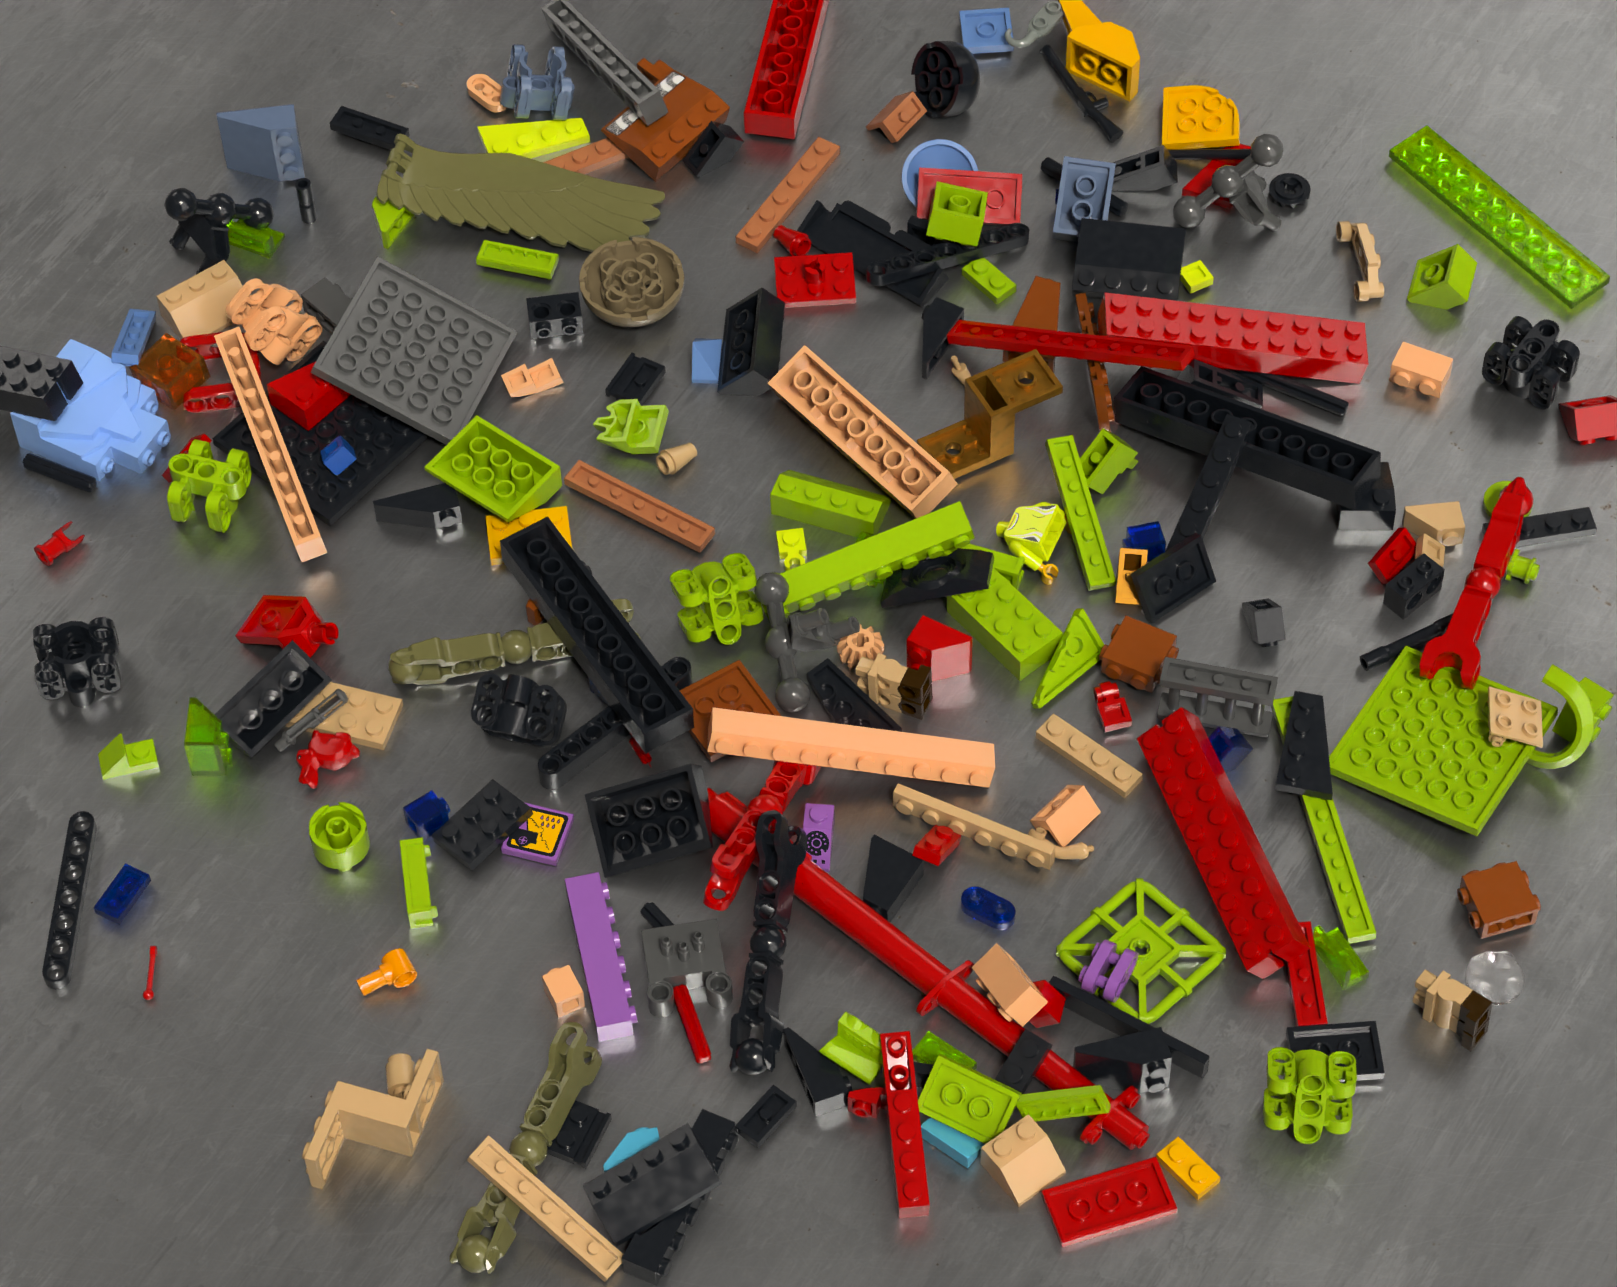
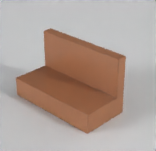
M913 91L895 96L873 118L866 128L868 131L881 128L889 141L895 143L901 139L927 110Z

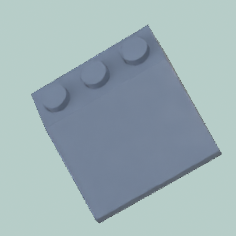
M294 104L216 113L228 169L279 182L305 178L303 152Z

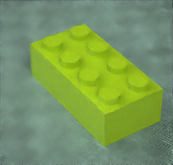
M994 567L992 569L989 589L947 596V612L1019 681L1052 659L1063 636V632Z

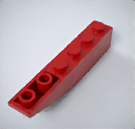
M910 1031L880 1034L898 1218L929 1216L930 1202Z

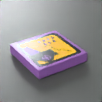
M525 803L531 807L533 815L503 842L501 847L502 854L557 866L574 822V814Z

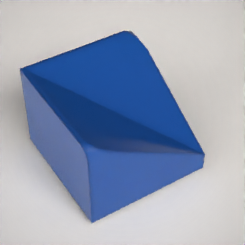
M341 435L320 452L323 464L335 475H339L357 459L353 447Z

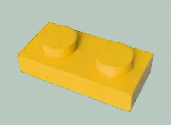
M1179 1136L1156 1154L1158 1162L1197 1201L1220 1183V1176Z

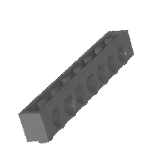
M552 0L541 7L550 30L647 126L668 113L660 90L569 1Z

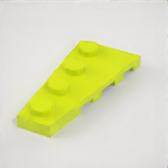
M582 118L477 126L478 134L486 153H512L532 159L590 142V135Z

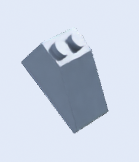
M1064 156L1052 239L1078 242L1081 218L1108 220L1116 163Z

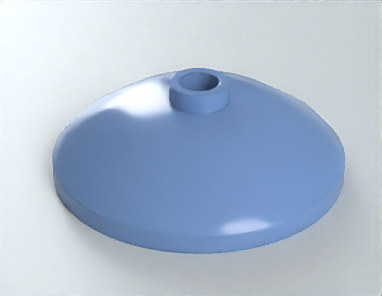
M945 139L930 140L917 146L908 155L902 169V187L907 199L917 208L919 167L978 171V167L972 155L960 144Z

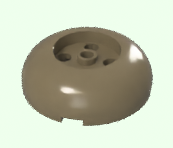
M632 237V241L617 243V240H613L603 244L586 258L579 274L581 295L588 308L598 318L607 323L631 328L647 326L667 316L675 308L682 296L685 279L682 263L670 248L660 242L641 237Z

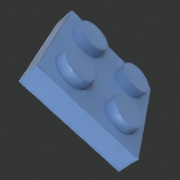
M1009 8L959 11L962 44L972 54L1014 51V47L1005 40L1007 29L1010 28L1012 30Z

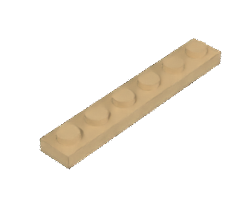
M899 783L893 791V808H896L905 815L911 814L923 819L930 825L947 826L953 832L971 838L980 845L991 846L1001 850L1008 856H1016L1026 860L1035 867H1044L1050 870L1055 861V845Z
M489 1135L468 1157L467 1161L604 1282L620 1266L624 1254Z

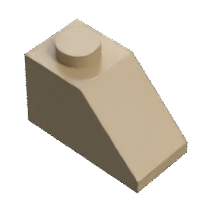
M1459 501L1404 507L1402 525L1410 532L1419 537L1425 533L1445 546L1463 543L1465 524Z

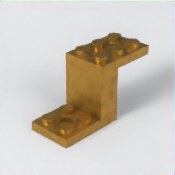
M1037 349L965 379L964 420L917 439V444L946 468L953 478L956 479L1013 454L1015 413L1062 394L1063 386ZM1022 378H1026L1032 380V382L1029 384H1023L1019 382V380ZM949 449L959 450L960 453L956 455H951L946 451H948Z

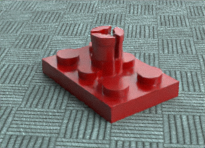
M852 252L774 257L777 298L785 302V308L856 303Z

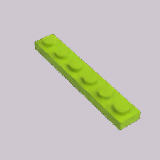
M1069 435L1047 439L1045 442L1046 450L1088 591L1113 587L1117 581L1074 437Z

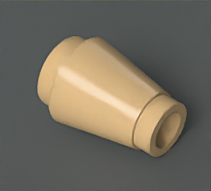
M690 442L661 450L660 455L656 457L657 466L664 475H674L697 456V450Z

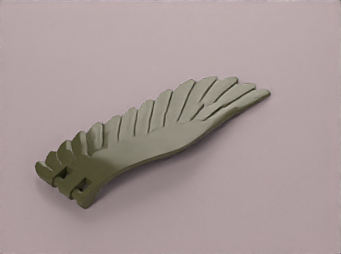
M397 134L395 136V147L389 153L386 161L387 169L382 171L376 192L377 199L381 204H385L389 200L398 210L404 206L410 213L417 216L424 213L434 221H439L442 216L451 224L460 227L465 221L479 229H486L489 226L505 234H509L510 229L528 240H533L540 236L553 246L565 248L567 242L577 248L593 252L598 247L613 240H617L618 243L630 241L632 237L644 238L649 235L650 228L643 222L656 220L661 215L659 209L652 205L659 204L665 199L663 191L594 178L512 153L465 154L436 151L416 144L404 134ZM404 150H406V151H408V152H411V153H412V158H411L410 156H408V155L404 152ZM396 171L403 173V178L396 173Z

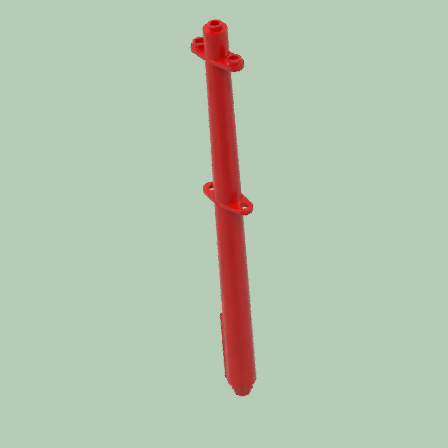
M707 788L712 833L726 843L743 815L747 812V806L728 791L717 794L711 788ZM775 828L771 829V830H770V833L773 834L774 831H775ZM806 852L803 863L797 868L793 895L924 993L926 996L920 1001L916 1009L919 1015L924 1016L937 1006H941L1009 1057L1025 1029L1014 1020L1011 1022L1006 1020L998 1011L996 1005L965 982L973 971L972 966L974 963L967 960L951 971L812 861V856ZM757 854L752 863L759 868L760 859L759 854ZM1052 1050L1049 1051L1034 1076L1052 1091L1095 1086L1094 1083ZM1131 1085L1115 1099L1105 1093L1111 1105L1109 1113L1088 1115L1087 1117L1092 1121L1083 1130L1080 1140L1085 1144L1089 1142L1093 1145L1099 1140L1103 1130H1105L1128 1149L1133 1150L1136 1147L1140 1149L1150 1137V1134L1147 1133L1149 1126L1126 1109H1132L1140 1100L1141 1095L1138 1094V1089Z

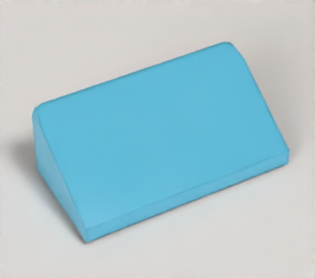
M931 1117L921 1124L922 1138L967 1169L980 1155L981 1147L985 1145Z

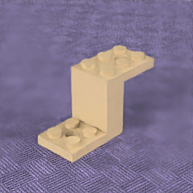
M427 1049L423 1059H418L414 1070V1081L412 1084L407 1085L403 1099L337 1081L334 1090H330L325 1100L326 1109L323 1116H318L316 1119L313 1139L311 1142L306 1143L302 1154L306 1164V1173L309 1175L312 1187L323 1190L345 1138L410 1157L413 1156L444 1082L438 1051Z

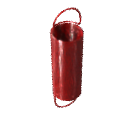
M632 737L629 743L642 764L649 763L650 765L652 761L649 752L645 754L634 737Z

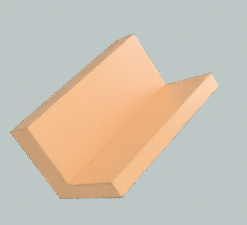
M1067 785L1030 821L1035 829L1042 827L1045 830H1049L1060 847H1065L1101 811L1084 785Z

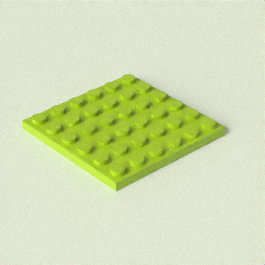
M1405 646L1330 754L1331 775L1478 836L1537 747L1508 738L1500 747L1492 745L1488 739V687L1533 699L1536 698L1482 676H1479L1473 690L1462 688L1460 686L1462 682L1460 671L1453 667L1439 669L1433 679L1420 677V660L1423 652ZM1541 701L1542 733L1544 736L1558 715V707Z

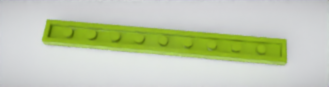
M1294 696L1274 699L1273 706H1271L1283 746ZM1299 794L1347 944L1376 939L1377 933L1333 798L1332 800Z

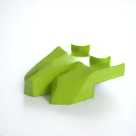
M638 399L618 400L606 406V409L611 414L610 416L599 417L593 423L597 430L602 431L596 438L597 441L630 454L658 453L669 410L666 405L641 406Z

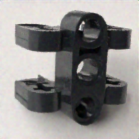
M1515 316L1505 328L1503 343L1494 342L1486 351L1482 375L1490 384L1497 386L1504 384L1507 391L1514 396L1529 399L1535 407L1546 410L1557 396L1559 382L1570 381L1576 373L1580 351L1571 341L1562 340L1557 342L1560 329L1556 322L1544 319L1532 327L1531 323L1524 317Z
M98 617L91 620L89 624L82 621H69L57 627L51 624H42L33 629V644L39 663L34 666L35 681L42 698L48 700L59 699L68 691L70 701L74 706L86 707L94 701L96 689L104 693H112L120 689V670L115 657L119 653V639L113 620L106 617ZM47 635H48V636H51V637H48V638H42V637H41V636H47Z
M488 673L483 675L478 682L471 708V717L489 736L527 745L552 747L560 739L567 712V704L557 691L549 685L539 686L532 679L514 674H509L506 680H502L498 675ZM486 684H491L487 689L485 688ZM481 709L480 717L478 720L477 713ZM546 727L545 731L540 733V730ZM552 730H554V736L551 740H541L549 736Z

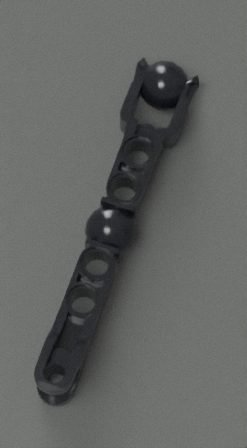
M769 810L761 814L757 824L755 841L760 861L753 910L756 921H753V926L757 929L750 938V949L753 953H749L748 956L750 959L746 965L739 1013L734 1014L731 1018L730 1046L733 1049L729 1065L730 1070L733 1073L740 1070L744 1074L752 1076L763 1074L767 1069L773 1072L775 1068V1055L780 1051L784 1024L779 1020L778 1014L783 980L781 965L784 963V960L780 957L784 954L787 946L784 933L788 932L786 927L791 917L797 868L806 857L808 840L804 830L798 826H788L786 817L776 810ZM776 819L775 831L772 834L768 831V827L771 821ZM797 835L796 841L792 844L790 838ZM764 1024L763 1040L749 1039L752 1027Z

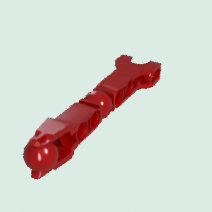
M1516 477L1500 492L1499 500L1492 511L1488 528L1478 550L1474 569L1466 577L1464 590L1460 595L1445 634L1431 639L1425 645L1420 660V677L1433 679L1439 669L1453 667L1460 671L1462 679L1460 686L1470 690L1474 689L1481 673V655L1476 645L1487 620L1492 599L1499 593L1501 580L1515 546L1520 540L1524 515L1528 514L1532 509L1534 502L1532 492L1526 486L1524 478Z
M774 760L773 770L766 780L765 787H762L760 794L749 802L747 812L743 815L725 844H720L712 857L710 866L712 876L706 886L703 903L707 907L724 911L730 906L746 872L758 854L755 837L759 817L769 810H776L783 815V812L803 784H812L822 766ZM776 819L769 824V832L775 828ZM716 889L725 892L726 896L716 899L712 895Z

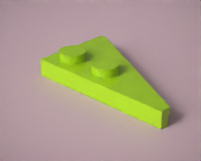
M1077 608L1074 611L1031 701L1034 709L1042 708L1099 661L1104 643L1083 608Z

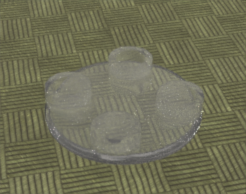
M1484 952L1470 959L1465 971V983L1467 987L1492 1001V1005H1505L1515 1000L1522 992L1524 973L1521 966L1515 960L1514 955L1510 952Z

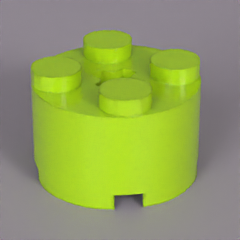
M338 802L339 805L329 807L328 804L322 806L312 815L309 821V836L314 856L321 864L329 868L338 869L341 872H346L366 856L370 847L367 824L361 810L352 804Z

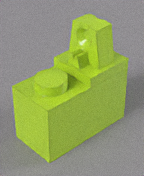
M1104 428L1080 458L1088 487L1101 494H1104L1119 473L1122 474L1126 468L1133 469L1138 463V460L1135 458L1138 452L1123 439Z

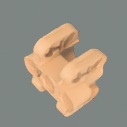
M258 278L247 281L226 307V314L234 324H241L246 331L244 339L249 347L254 351L260 350L266 359L276 365H280L285 358L291 362L302 358L319 338L323 330L316 317L307 313L299 314L302 310L303 300L297 291L288 290L279 284L269 285L263 283ZM260 288L256 293L250 295L255 289ZM295 300L291 305L286 306L290 301Z

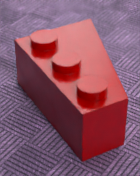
M316 362L267 384L270 404L308 431L351 395L312 374L311 370Z

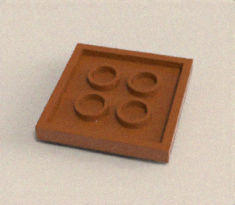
M740 660L679 690L693 708L694 728L688 732L710 762L727 755L707 752L708 726L712 708L781 716Z

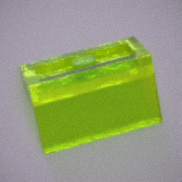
M240 219L237 222L231 221L229 224H226L229 228V245L271 259L285 238L284 233L270 228L257 230L248 227Z
M1320 925L1314 928L1315 950L1343 990L1368 978V969L1338 927L1327 933L1323 931Z

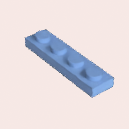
M129 309L112 350L111 362L120 363L124 366L139 364L156 321V311Z

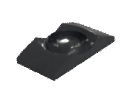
M958 548L948 556L923 559L913 568H901L893 571V574L885 580L880 602L881 606L886 608L989 589L994 555L991 552Z

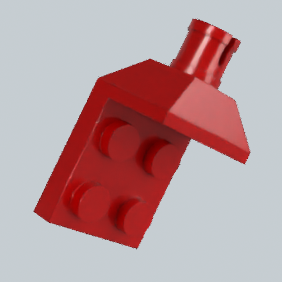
M263 595L235 636L240 643L280 645L282 649L293 640L311 657L321 643L327 645L334 644L335 641L333 639L338 638L339 631L336 624L323 620L306 597Z

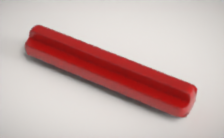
M684 984L673 987L674 1001L695 1060L699 1064L711 1060V1051L688 988Z

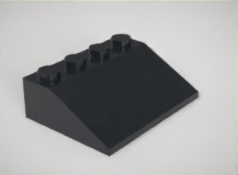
M1081 218L1072 295L1086 293L1087 298L1103 299L1104 293H1114L1178 301L1186 229Z
M687 764L584 794L605 878L713 848L709 797L701 765Z

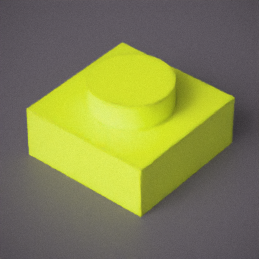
M1201 260L1182 267L1180 281L1190 294L1213 285L1214 277Z

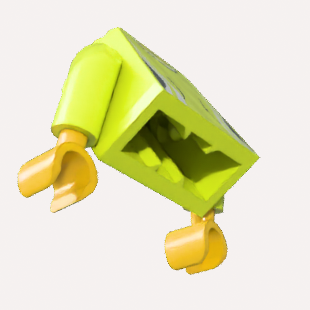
M1048 502L1018 507L1010 522H998L996 534L998 537L1005 539L1009 551L1015 557H1024L1025 565L1034 571L1038 570L1041 572V581L1044 584L1052 585L1053 578L1047 575V573L1057 577L1058 568L1054 564L1044 565L1042 562L1049 561L1064 527L1071 534L1065 511L1060 509L1058 504H1050Z

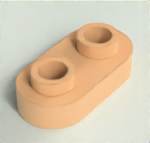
M475 74L467 80L469 96L491 112H502L507 109L499 101L502 86L489 76Z

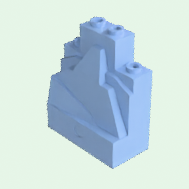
M70 339L56 357L72 360L83 384L71 400L66 399L68 405L56 421L11 412L10 415L19 446L58 464L95 477L99 482L106 473L112 470L114 463L142 474L148 466L153 464L156 455L163 447L168 445L171 438L167 420L155 415L159 407L155 390L141 384L140 380L127 375L124 365L113 363L110 357L98 350Z

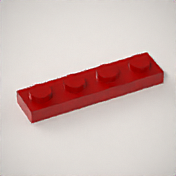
M1311 921L1298 922L1309 943L1310 949L1291 962L1286 961L1296 1027L1325 1025L1328 1022Z

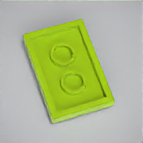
M940 1053L918 1099L919 1112L986 1144L1005 1131L1022 1093Z

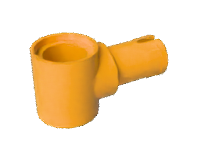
M398 948L391 950L383 956L382 964L378 966L379 969L357 979L356 982L363 996H366L386 984L388 986L394 985L397 988L405 987L416 979L417 972L405 950Z

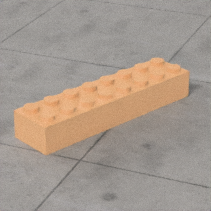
M804 345L768 382L774 393L915 519L929 514L957 485V482L946 468L807 346Z

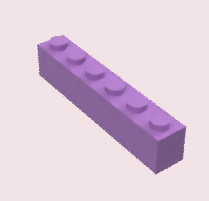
M599 872L566 878V893L598 1041L602 1042L632 1036V1024L638 1022L635 1006H629L627 1001L628 998H632L629 980L623 981L622 973H626L623 955L617 956L616 949L621 948L618 931L612 932L611 924H615L612 906L607 907L605 900L610 899L607 882L601 883Z

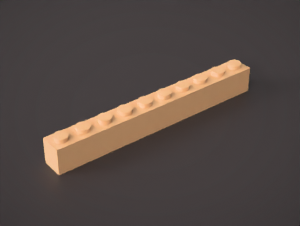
M240 327L215 335L216 343L301 562L303 563L326 554L327 550Z
M712 708L708 726L707 752L987 788L990 787L995 770L994 744L721 708Z

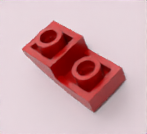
M885 1087L858 1089L850 1091L848 1094V1111L853 1112L858 1117L877 1119L880 1109L887 1111Z

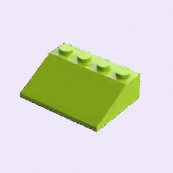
M478 415L424 467L425 471L506 522H510L545 504L562 487L559 465Z

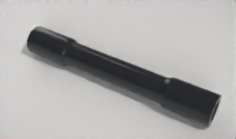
M1453 613L1386 646H1380L1361 655L1360 663L1362 667L1369 671L1398 656L1405 646L1415 648L1435 637L1442 636L1448 628Z

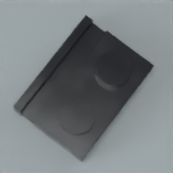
M631 353L606 387V396H613L617 401L638 399L640 405L643 406L666 373L665 366L644 357H636L635 353Z
M575 1100L558 1135L552 1140L551 1147L547 1146V1154L572 1164H580L582 1168L586 1169L612 1120L611 1114L599 1112V1109Z

